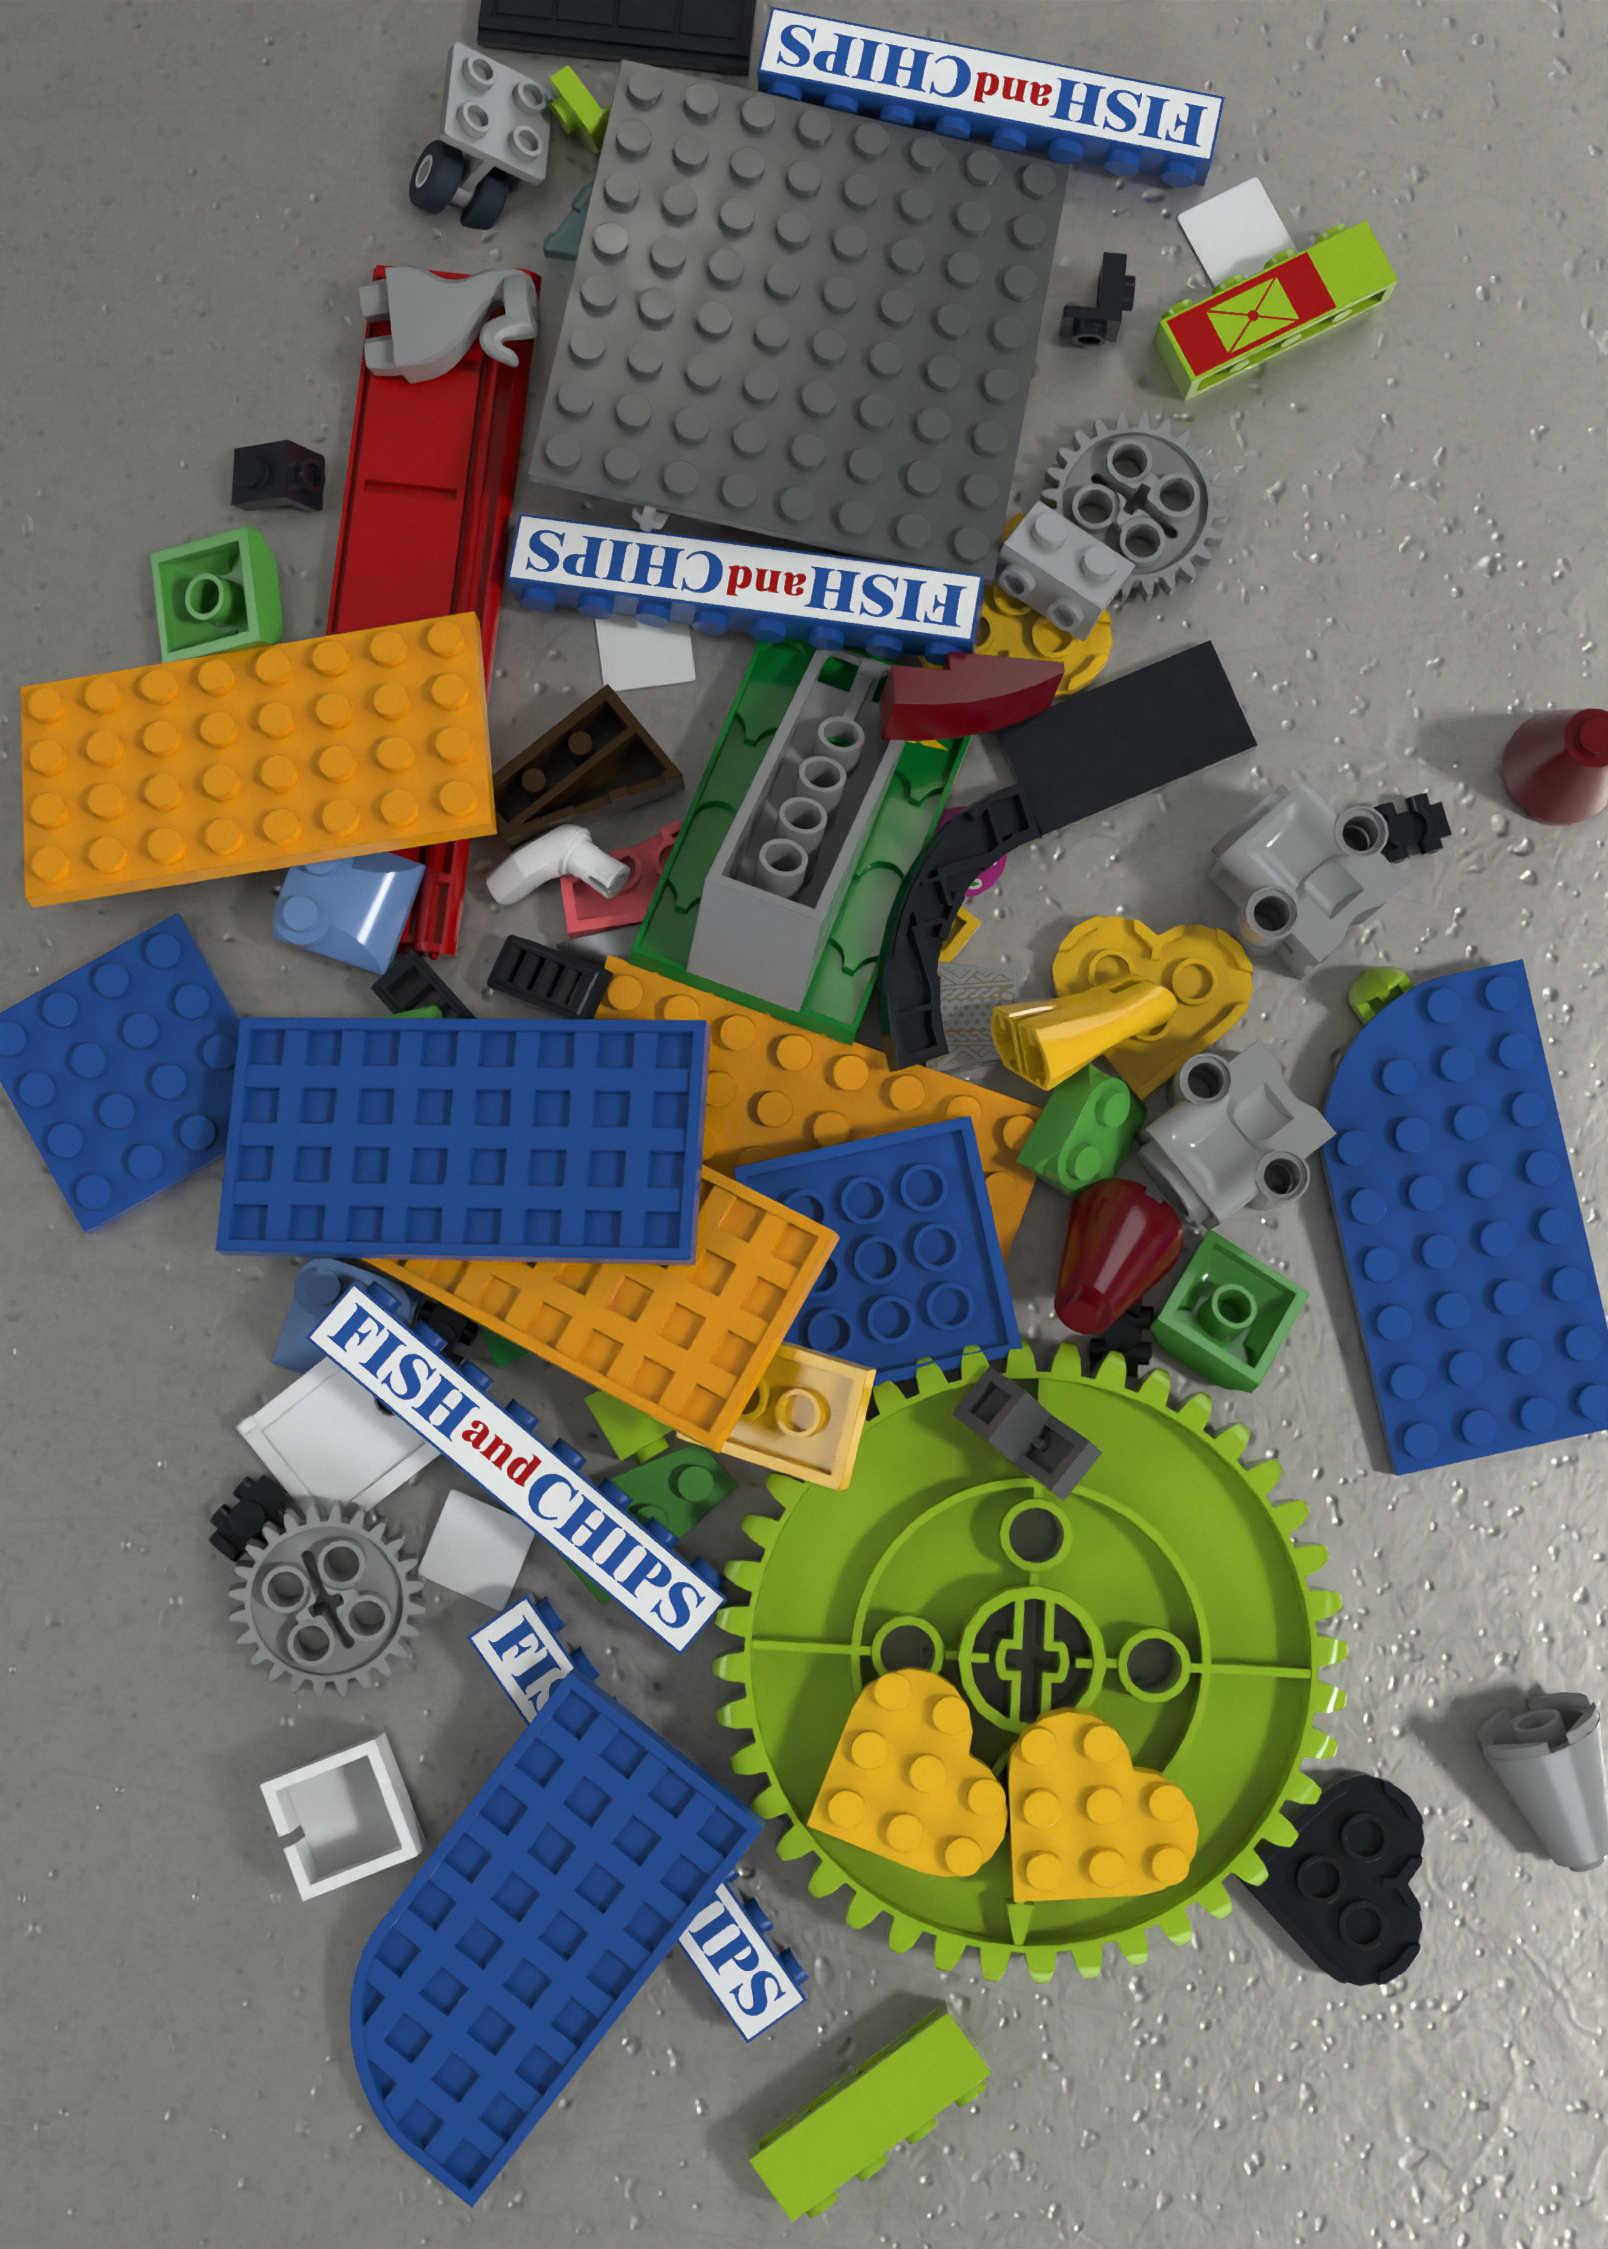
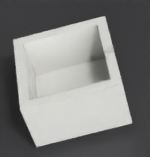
M385 1732L272 1776L260 1784L278 1836L281 1837L291 1833L300 1825L303 1829L304 1836L295 1839L283 1849L302 1901L414 1858L428 1846Z

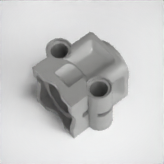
M1306 779L1292 792H1289L1284 785L1279 786L1243 817L1212 848L1211 851L1218 857V860L1207 875L1240 909L1231 921L1229 932L1230 936L1242 945L1247 956L1254 958L1263 957L1274 951L1301 980L1343 942L1348 927L1364 923L1408 883L1380 853L1386 845L1389 835L1387 822L1382 814L1371 807L1362 805L1351 807L1339 815ZM1343 837L1353 840L1358 846L1359 851L1347 846ZM1254 914H1261L1271 921L1274 931L1261 928L1257 924Z
M1259 1038L1229 1063L1212 1053H1200L1189 1058L1168 1080L1166 1100L1170 1109L1136 1136V1141L1140 1146L1136 1150V1155L1150 1179L1175 1210L1191 1225L1197 1227L1202 1224L1209 1230L1223 1223L1246 1204L1260 1211H1273L1300 1198L1307 1190L1310 1182V1168L1305 1158L1337 1133L1317 1108L1304 1103L1290 1091L1284 1080L1280 1062L1261 1038ZM1189 1075L1199 1076L1207 1082L1210 1089L1209 1098L1197 1097L1191 1092L1188 1086ZM1266 1167L1275 1169L1281 1175L1284 1185L1282 1194L1274 1193L1267 1187L1264 1181Z

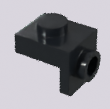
M1104 252L1098 275L1096 308L1064 306L1060 322V337L1072 338L1071 340L1075 344L1087 347L1101 346L1106 341L1116 342L1122 320V311L1132 312L1136 276L1125 275L1127 254Z
M290 440L234 449L231 505L245 511L290 504L310 513L322 510L325 485V458L323 455Z

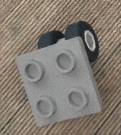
M455 42L448 50L439 130L440 140L431 142L424 149L415 165L409 186L411 203L432 214L442 212L449 203H452L463 209L460 218L462 226L480 230L492 228L498 220L507 199L509 189L507 173L534 186L540 185L546 178L552 115L549 104L553 101L552 89L459 42Z

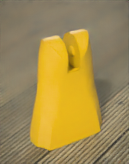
M1132 972L1071 996L993 1007L990 1020L991 1036L994 1046L1006 1068L1041 1089L1049 1091L1116 1044L1167 1022L1174 1016L1178 1004L1175 995L1167 988Z

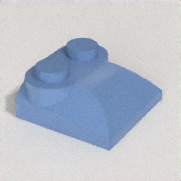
M381 852L289 867L274 911L272 938L383 976L391 968L426 866L389 852Z
M308 1257L306 1264L297 1274L294 1284L295 1294L271 1363L304 1375L323 1360L326 1355L309 1342L306 1337L353 1282L360 1281L368 1288L374 1280L377 1281L402 1303L396 1312L411 1325H413L424 1294L402 1283L333 1258Z

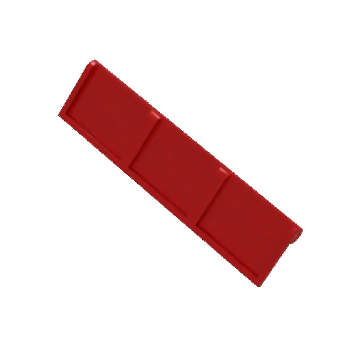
M376 265V269L374 268L372 282L386 279L385 268L394 266ZM513 268L531 276L539 302L542 283L541 276L526 269ZM428 270L439 277L450 280L464 279L471 276L469 274ZM498 307L489 316L486 323L493 318L504 315L505 307ZM390 320L374 323L367 321L365 339L392 335ZM479 333L466 354L447 373L431 380L412 384L403 375L375 376L367 368L363 347L326 636L474 611L480 622L488 712L535 338L505 341L503 343V346L511 349L518 356L519 365L513 368L492 359L484 352L480 345ZM472 838L387 851L426 866L395 954L407 955L415 949L420 956L429 957L433 961L439 958H457Z

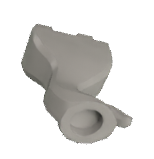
M411 265L385 268L386 279H380L359 286L360 307L363 317L369 323L390 320L392 335L365 339L366 365L375 376L403 375L410 384L440 377L461 360L479 333L480 345L484 352L492 359L514 368L519 365L518 356L511 349L503 346V343L505 341L538 338L540 333V308L535 285L531 276L521 270L509 267L489 268L464 279L450 280L439 277L421 267ZM498 307H505L504 315L493 318L486 323L489 316Z

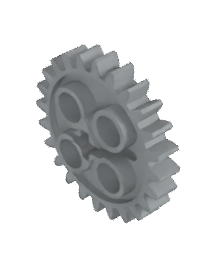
M1119 412L1115 427L1110 431L1105 423L1098 418L1094 421L1092 428L1093 439L1077 430L1074 432L1072 439L1076 452L1064 447L1058 449L1056 460L1063 469L1048 467L1044 480L1054 488L1042 490L1039 501L1136 565L1129 579L1118 592L1120 602H1126L1131 588H1138L1144 602H1150L1154 585L1159 584L1161 589L1168 596H1171L1176 588L1175 576L1177 575L1184 582L1191 584L1197 575L1192 562L1207 568L1211 563L1213 555L1205 546L1220 547L1224 538V534L1213 527L1226 524L1230 511L1224 508L1214 506L1225 501L1229 493L1228 487L1212 486V483L1219 478L1222 466L1210 465L1204 467L1202 463L1207 457L1210 447L1206 444L1192 451L1188 447L1192 435L1190 428L1183 431L1177 438L1170 435L1171 418L1166 417L1158 430L1150 428L1148 412H1142L1137 427H1129L1126 416L1123 412ZM1121 458L1132 459L1141 467L1142 473L1133 478L1124 477L1114 469L1113 463ZM1095 476L1101 478L1105 486L1094 484L1091 478ZM1166 492H1177L1187 499L1189 507L1180 512L1171 511L1162 504L1160 496ZM1135 500L1142 502L1144 505L1143 510L1138 509L1132 515L1124 511L1125 505L1130 506ZM1095 503L1103 507L1107 512L1108 519L1101 523H1090L1081 517L1078 509L1082 505ZM1163 529L1175 531L1177 537L1173 539L1167 537ZM1133 537H1143L1152 543L1155 553L1146 558L1137 557L1127 549L1125 542Z
M335 1500L330 1515L322 1516L316 1501H310L306 1519L303 1520L290 1507L285 1510L283 1515L285 1525L283 1530L269 1520L264 1523L262 1531L268 1542L267 1544L251 1538L247 1542L245 1550L255 1562L238 1560L233 1570L238 1576L247 1580V1582L232 1584L228 1592L229 1597L244 1601V1604L232 1609L229 1615L230 1621L238 1623L247 1622L248 1624L239 1633L236 1640L237 1644L243 1645L256 1642L257 1648L252 1654L250 1663L253 1666L266 1659L273 1662L268 1677L269 1681L273 1682L285 1671L292 1674L290 1692L296 1693L306 1679L313 1681V1691L316 1698L321 1697L326 1682H334L338 1693L343 1697L347 1694L349 1679L354 1677L367 1690L371 1687L372 1668L377 1669L387 1677L392 1674L393 1664L388 1656L389 1653L405 1659L408 1657L410 1647L401 1635L419 1637L421 1625L416 1620L408 1617V1615L425 1613L426 1601L419 1597L411 1596V1594L423 1589L426 1579L425 1576L408 1575L407 1573L418 1563L419 1556L417 1553L399 1555L398 1551L404 1544L406 1535L401 1532L387 1539L383 1535L387 1517L382 1516L371 1526L365 1524L366 1509L364 1505H360L353 1516L348 1518L343 1517L341 1500ZM336 1547H348L358 1556L359 1565L350 1571H338L328 1562L327 1553ZM304 1551H310L314 1555L326 1592L329 1595L340 1594L336 1613L345 1630L354 1640L351 1646H346L343 1643L330 1605L327 1602L316 1603L320 1583L311 1567L303 1559L302 1553ZM282 1572L293 1573L303 1582L304 1590L295 1596H284L273 1587L272 1577ZM373 1601L380 1605L385 1617L376 1624H363L355 1618L352 1608L359 1602ZM308 1626L319 1627L328 1635L329 1644L321 1649H308L299 1641L297 1632Z

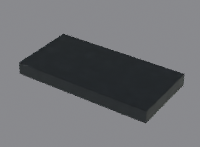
M1211 640L1051 706L1049 709L1024 721L997 729L995 733L1016 782L1024 781L1041 839L1251 752L1257 747L1255 738Z

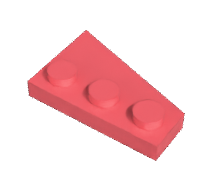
M676 820L660 828L659 834L629 849L622 847L608 854L630 867L631 870L630 874L627 875L629 879L626 885L611 900L605 898L601 893L572 874L560 878L567 932L570 940L642 924L683 822L680 823L679 820Z

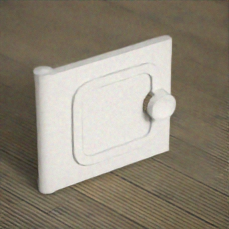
M327 1356L257 1413L242 1418L239 1425L235 1427L305 1515L307 1514L310 1501H316L322 1516L330 1515L335 1500H341L343 1517L351 1518L360 1505H364L367 1512L441 1454L396 1414H388L380 1409L377 1398ZM381 1403L386 1410L391 1411L383 1403Z

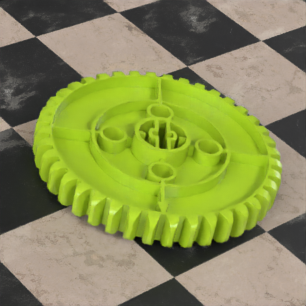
M1021 1339L1023 1349H1010L1008 1357L1003 1358L1001 1374L1027 1391L1050 1414L1088 1439L1102 1452L1067 1498L1062 1501L952 1415L989 1368L987 1358L983 1352L962 1355L961 1367L958 1368V1381L951 1383L947 1382L942 1370L936 1363L916 1368L914 1382L917 1394L907 1399L890 1380L878 1386H873L872 1398L878 1415L869 1421L866 1419L864 1421L849 1488L837 1491L807 1480L803 1482L788 1474L770 1472L765 1479L766 1487L772 1496L785 1508L784 1513L780 1519L756 1513H749L744 1516L740 1524L742 1530L751 1540L766 1550L762 1559L739 1557L729 1559L725 1563L723 1570L725 1576L734 1584L752 1592L750 1602L725 1604L714 1615L713 1621L718 1627L728 1633L745 1637V1644L742 1647L731 1648L717 1654L711 1661V1672L715 1676L727 1681L745 1683V1692L731 1696L722 1702L716 1710L717 1722L720 1725L734 1729L752 1728L754 1736L743 1741L732 1751L728 1764L730 1770L735 1774L753 1775L763 1772L767 1773L769 1779L754 1792L748 1807L763 1819H771L785 1813L790 1817L775 1843L774 1852L780 1860H794L812 1850L816 1852L818 1857L814 1861L809 1873L807 1891L813 1897L821 1898L832 1894L844 1883H847L851 1890L848 1894L845 1908L846 1924L853 1929H861L871 1923L882 1910L889 1913L887 1928L889 1950L897 1954L905 1953L915 1944L922 1931L932 1934V1955L935 1967L938 1970L951 1971L959 1962L966 1945L976 1947L981 1971L986 1981H999L1007 1969L1011 1952L1023 1953L1033 1982L1036 1984H1046L1050 1982L1054 1973L1057 1952L1070 1951L1078 1970L1085 1979L1096 1978L1100 1974L1102 1945L1113 1941L1116 1942L1121 1953L1132 1966H1139L1147 1961L1148 1956L1145 1930L1158 1924L1172 1942L1177 1946H1183L1192 1939L1191 1924L1185 1911L1187 1907L1197 1901L1206 1911L1219 1919H1224L1232 1913L1233 1908L1230 1896L1222 1884V1881L1231 1872L1245 1882L1260 1886L1266 1881L1269 1874L1263 1861L1253 1848L1261 1838L1278 1846L1290 1848L1298 1839V1833L1292 1823L1279 1812L1283 1803L1287 1799L1300 1804H1316L1322 1794L1321 1788L1311 1778L1299 1771L1304 1757L1321 1760L1333 1758L1336 1755L1338 1742L1312 1724L1315 1713H1332L1344 1709L1347 1703V1694L1335 1686L1318 1679L1319 1667L1335 1665L1347 1659L1349 1649L1346 1642L1317 1632L1316 1621L1331 1617L1342 1609L1343 1606L1340 1593L1325 1588L1308 1586L1306 1581L1307 1576L1320 1570L1329 1561L1330 1553L1327 1546L1314 1542L1292 1543L1289 1534L1304 1523L1310 1514V1508L1305 1500L1293 1498L1280 1499L1273 1502L1268 1500L1266 1495L1275 1487L1283 1473V1466L1277 1459L1263 1458L1243 1466L1240 1465L1237 1460L1247 1447L1250 1437V1430L1243 1422L1229 1423L1208 1435L1203 1430L1211 1415L1212 1399L1204 1392L1192 1393L1179 1401L1171 1410L1166 1407L1170 1392V1375L1168 1371L1160 1367L1151 1369L1144 1374L1132 1390L1124 1388L1127 1372L1125 1358L1122 1353L1113 1350L1102 1355L1100 1360L1094 1365L1089 1378L1081 1376V1359L1077 1346L1073 1342L1062 1341L1055 1346L1051 1353L1046 1371L1037 1372L1031 1348L1027 1341ZM976 1344L965 1346L962 1354L980 1351L981 1349ZM927 1356L918 1359L916 1364L930 1362L933 1360L932 1358ZM1042 1508L1050 1513L1056 1522L1058 1532L1056 1543L1051 1551L1041 1558L1029 1560L1019 1557L1010 1544L1009 1532L1011 1524L1017 1515L1026 1509ZM1037 1599L1035 1643L1043 1651H1051L1049 1664L1034 1663L1032 1711L1020 1712L1021 1670L1014 1662L1005 1661L1007 1649L1022 1650L1024 1601ZM1055 1604H1059L1069 1612L1080 1630L1083 1651L1068 1650L1066 1644L1054 1634ZM1007 1605L1006 1631L994 1632L989 1646V1653L983 1645H974L976 1634L989 1616ZM911 1625L921 1628L929 1634L933 1649L930 1660L922 1669L933 1670L953 1683L961 1697L965 1700L969 1708L973 1729L969 1753L989 1765L998 1781L1001 1771L1008 1763L1010 1747L1013 1742L1016 1743L1023 1729L1037 1720L1036 1717L1043 1712L1063 1707L1090 1710L1100 1719L1113 1725L1128 1747L1132 1766L1159 1771L1162 1776L1178 1784L1193 1806L1199 1833L1195 1856L1189 1864L1187 1877L1179 1884L1169 1885L1161 1891L1141 1896L1014 1902L1011 1885L1009 1817L1007 1818L1004 1839L991 1859L982 1864L979 1870L970 1876H952L947 1878L919 1872L806 1826L853 1704L866 1684L871 1681L873 1682L883 1673L892 1671L884 1664L880 1654L883 1640L888 1633L897 1627ZM1152 1638L1166 1641L1171 1650L1173 1660L1167 1677L1155 1686L1143 1687L1133 1684L1128 1676L1127 1662L1129 1654L1135 1645L1145 1639ZM990 1657L993 1670L1000 1680H1004L1003 1707H999L980 1693L974 1683L971 1662L989 1663ZM1070 1663L1075 1668H1081L1079 1678L1066 1696L1051 1705L1052 1683L1064 1682ZM1006 1798V1805L1008 1809V1799Z

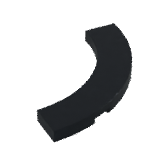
M1024 781L986 795L964 808L945 823L924 846L910 866L897 891L885 927L878 970V1015L882 1043L890 1072L902 1070L949 1054L941 1014V977L937 975L942 942L947 941L954 919L965 899L964 894L973 881L1008 852L1024 843L1041 837Z

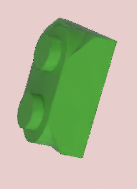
M245 526L150 554L162 663L278 644L283 632V616L277 564L274 554L268 548L260 531Z
M1089 1063L1055 1087L1016 1162L1074 1201L1091 1184L1103 1179L1115 1178L1146 1120L1147 1108L1129 1093L1127 1085L1122 1080L1104 1074Z
M1209 1229L1165 1302L1154 1314V1320L1150 1329L1157 1344L1165 1352L1216 1385L1228 1390L1252 1393L1262 1382L1310 1293Z

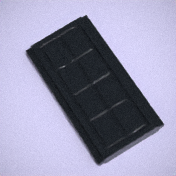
M481 0L477 43L479 46L617 61L625 59L644 64L749 75L758 0Z

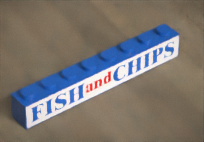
M771 7L757 71L759 92L909 128L932 131L938 135L963 141L972 139L991 143L994 148L1009 152L1022 153L1027 150L1047 154L1051 160L1060 164L1075 165L1082 161L1102 165L1107 171L1120 176H1133L1137 173L1157 176L1164 183L1175 187H1190L1193 184L1205 185L1213 158L1225 99L1222 96Z
M519 514L507 574V581L516 601H520L523 606L536 611L550 612L555 609V606L577 609L582 615L594 619H610L612 614L635 617L638 622L652 627H666L670 622L690 624L697 631L711 635H723L727 630L749 632L753 638L769 643L783 642L785 637L808 640L811 646L828 651L840 650L843 645L866 648L869 654L887 659L898 658L901 656V653L924 656L926 661L939 666H944L948 652L975 654L984 603V575L663 532H646L640 529Z
M375 1280L368 1288L360 1281L353 1282L309 1333L306 1339L681 1656L728 1600L727 1592L720 1587L726 1579L725 1576L700 1555L693 1562L683 1556L674 1548L675 1544L680 1540L679 1537L654 1516H651L644 1523L627 1508L633 1501V1498L611 1479L605 1477L598 1484L581 1469L587 1460L569 1443L559 1437L552 1445L539 1434L535 1428L541 1421L523 1404L513 1398L506 1406L488 1389L494 1384V1381L477 1365L466 1359L459 1366L442 1350L448 1342L431 1326L420 1319L413 1327L401 1317L396 1310L402 1303L385 1287Z
M533 1592L518 1600L467 1637L528 1726L573 1668L578 1669L594 1683V1680L601 1676L600 1670L588 1652L582 1646L573 1651L560 1632L567 1624L550 1598L545 1596L539 1601ZM616 1695L612 1697L622 1706H624V1704ZM734 1866L678 1939L677 1943L748 2044L808 2000V1989L804 1982L810 1978V1974L791 1947H788L783 1952L780 1950L769 1934V1931L775 1927V1924L765 1907L756 1896L746 1901L733 1882L740 1877L738 1869Z

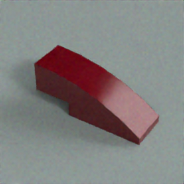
M948 652L942 669L892 665L879 701L881 739L903 741L954 739L991 732L1024 721L1050 708L1065 672L1064 662Z

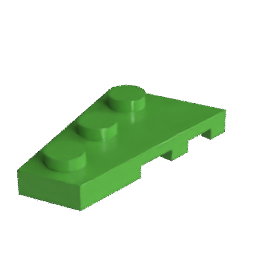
M691 1444L611 1478L613 1482L633 1498V1501L627 1507L644 1523L651 1516H654L679 1538L739 1486L705 1447L697 1444ZM557 1552L602 1606L612 1598Z

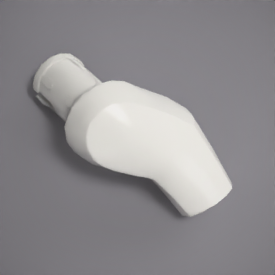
M564 824L538 835L514 850L487 877L486 883L498 904L507 905L519 902L538 886L550 879L572 874L590 885L605 898L611 900L624 888L629 879L627 875L630 874L631 870L630 867L622 864L592 844L590 832L587 828L576 824Z

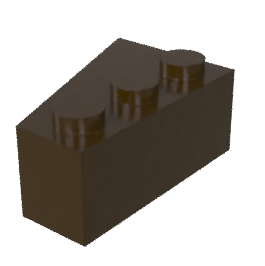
M606 684L492 775L497 835L513 852L531 839L564 824H576L585 827L684 790L683 774L609 684Z

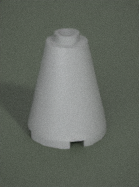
M1560 1692L1527 1699L1529 1711L1511 1717L1508 1707L1497 1712L1483 1723L1477 1734L1481 1750L1554 1863L1562 1867H1569L1574 1872H1585L1600 1866L1605 1860L1604 1856L1608 1854V1792L1600 1714L1595 1703L1593 1702L1590 1705L1588 1697L1581 1693Z

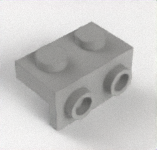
M1038 500L1003 544L998 555L994 583L1010 596L1018 598L1051 620L1059 629L1067 631L1081 641H1085L1094 629L1101 614L1129 579L1136 565Z

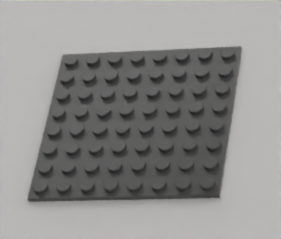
M622 59L527 480L642 507L649 506L664 512L884 562L984 575V584L992 586L1070 166Z

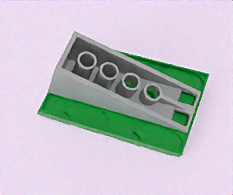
M786 637L783 642L779 643L759 640L632 945L628 964L652 973L654 971L658 972L660 976L707 993H715L717 997L763 1014L765 1012L769 1013L774 1018L820 1035L821 1033L826 1034L828 1038L852 1046L878 981L881 945L887 919L897 891L910 866L936 832L973 735L936 740L948 750L925 746L919 741L911 743L903 740H882L879 701L891 666L903 665L873 656L850 646L843 645L840 650L828 651L811 646L808 640Z

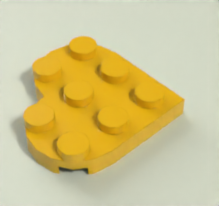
M1021 512L1004 525L1000 550L1005 541L1025 518ZM994 582L992 586L984 584V603L975 654L1064 662L1065 672L1053 699L1057 700L1062 696L1072 695L1092 684L1106 666L1113 642L1110 628L1111 618L1105 609L1091 634L1085 641H1081L1067 631L1056 627L1051 620L1018 598L1007 594ZM918 656L924 668H943V666L926 661L924 656Z
M1094 916L1075 926L1058 947L1050 970L1056 997L1060 998L1079 994L1115 978L1135 972L1149 981L1167 988L1175 995L1178 1004L1174 1016L1164 1024L1132 1036L1100 1055L1116 1076L1127 1085L1133 1097L1141 1102L1170 1079L1189 1058L1202 1053L1232 1029L1248 1010L1249 1000L1253 991L1252 964L1242 945L1219 928L1214 930L1203 925H1178L1157 935L1139 920L1133 919L1131 921L1120 916Z
M911 1666L885 1672L873 1682L871 1681L866 1684L851 1708L806 1826L919 1872L946 1878L970 1876L976 1873L982 1864L991 1859L1005 1835L1008 1818L1005 1792L989 1765L969 1753L973 1733L970 1712L967 1703L961 1697L954 1684L933 1670Z
M1063 1707L1041 1713L1036 1717L1037 1720L1023 1729L1017 1742H1013L1010 1747L1006 1771L1011 1885L1014 1902L1141 1896L1161 1891L1169 1885L1179 1884L1187 1877L1189 1864L1195 1856L1199 1833L1193 1806L1178 1784L1162 1776L1159 1771L1132 1766L1128 1747L1113 1725L1100 1719L1090 1710Z

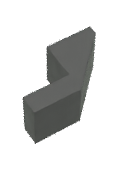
M991 1366L952 1413L953 1416L1062 1501L1067 1498L1102 1453L1088 1439L1050 1414L1027 1391Z

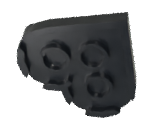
M1356 1772L1350 1776L1340 1777L1323 1787L1320 1799L1316 1804H1304L1288 1819L1298 1833V1839L1290 1848L1278 1846L1266 1840L1255 1850L1269 1874L1262 1885L1256 1886L1245 1882L1237 1875L1235 1876L1313 1962L1336 1981L1344 1984L1347 1982L1357 1986L1374 1983L1384 1985L1406 1972L1420 1951L1421 1945L1418 1942L1422 1931L1421 1905L1408 1883L1422 1864L1423 1857L1421 1852L1425 1840L1422 1824L1424 1822L1411 1797L1386 1779L1371 1776L1365 1772Z

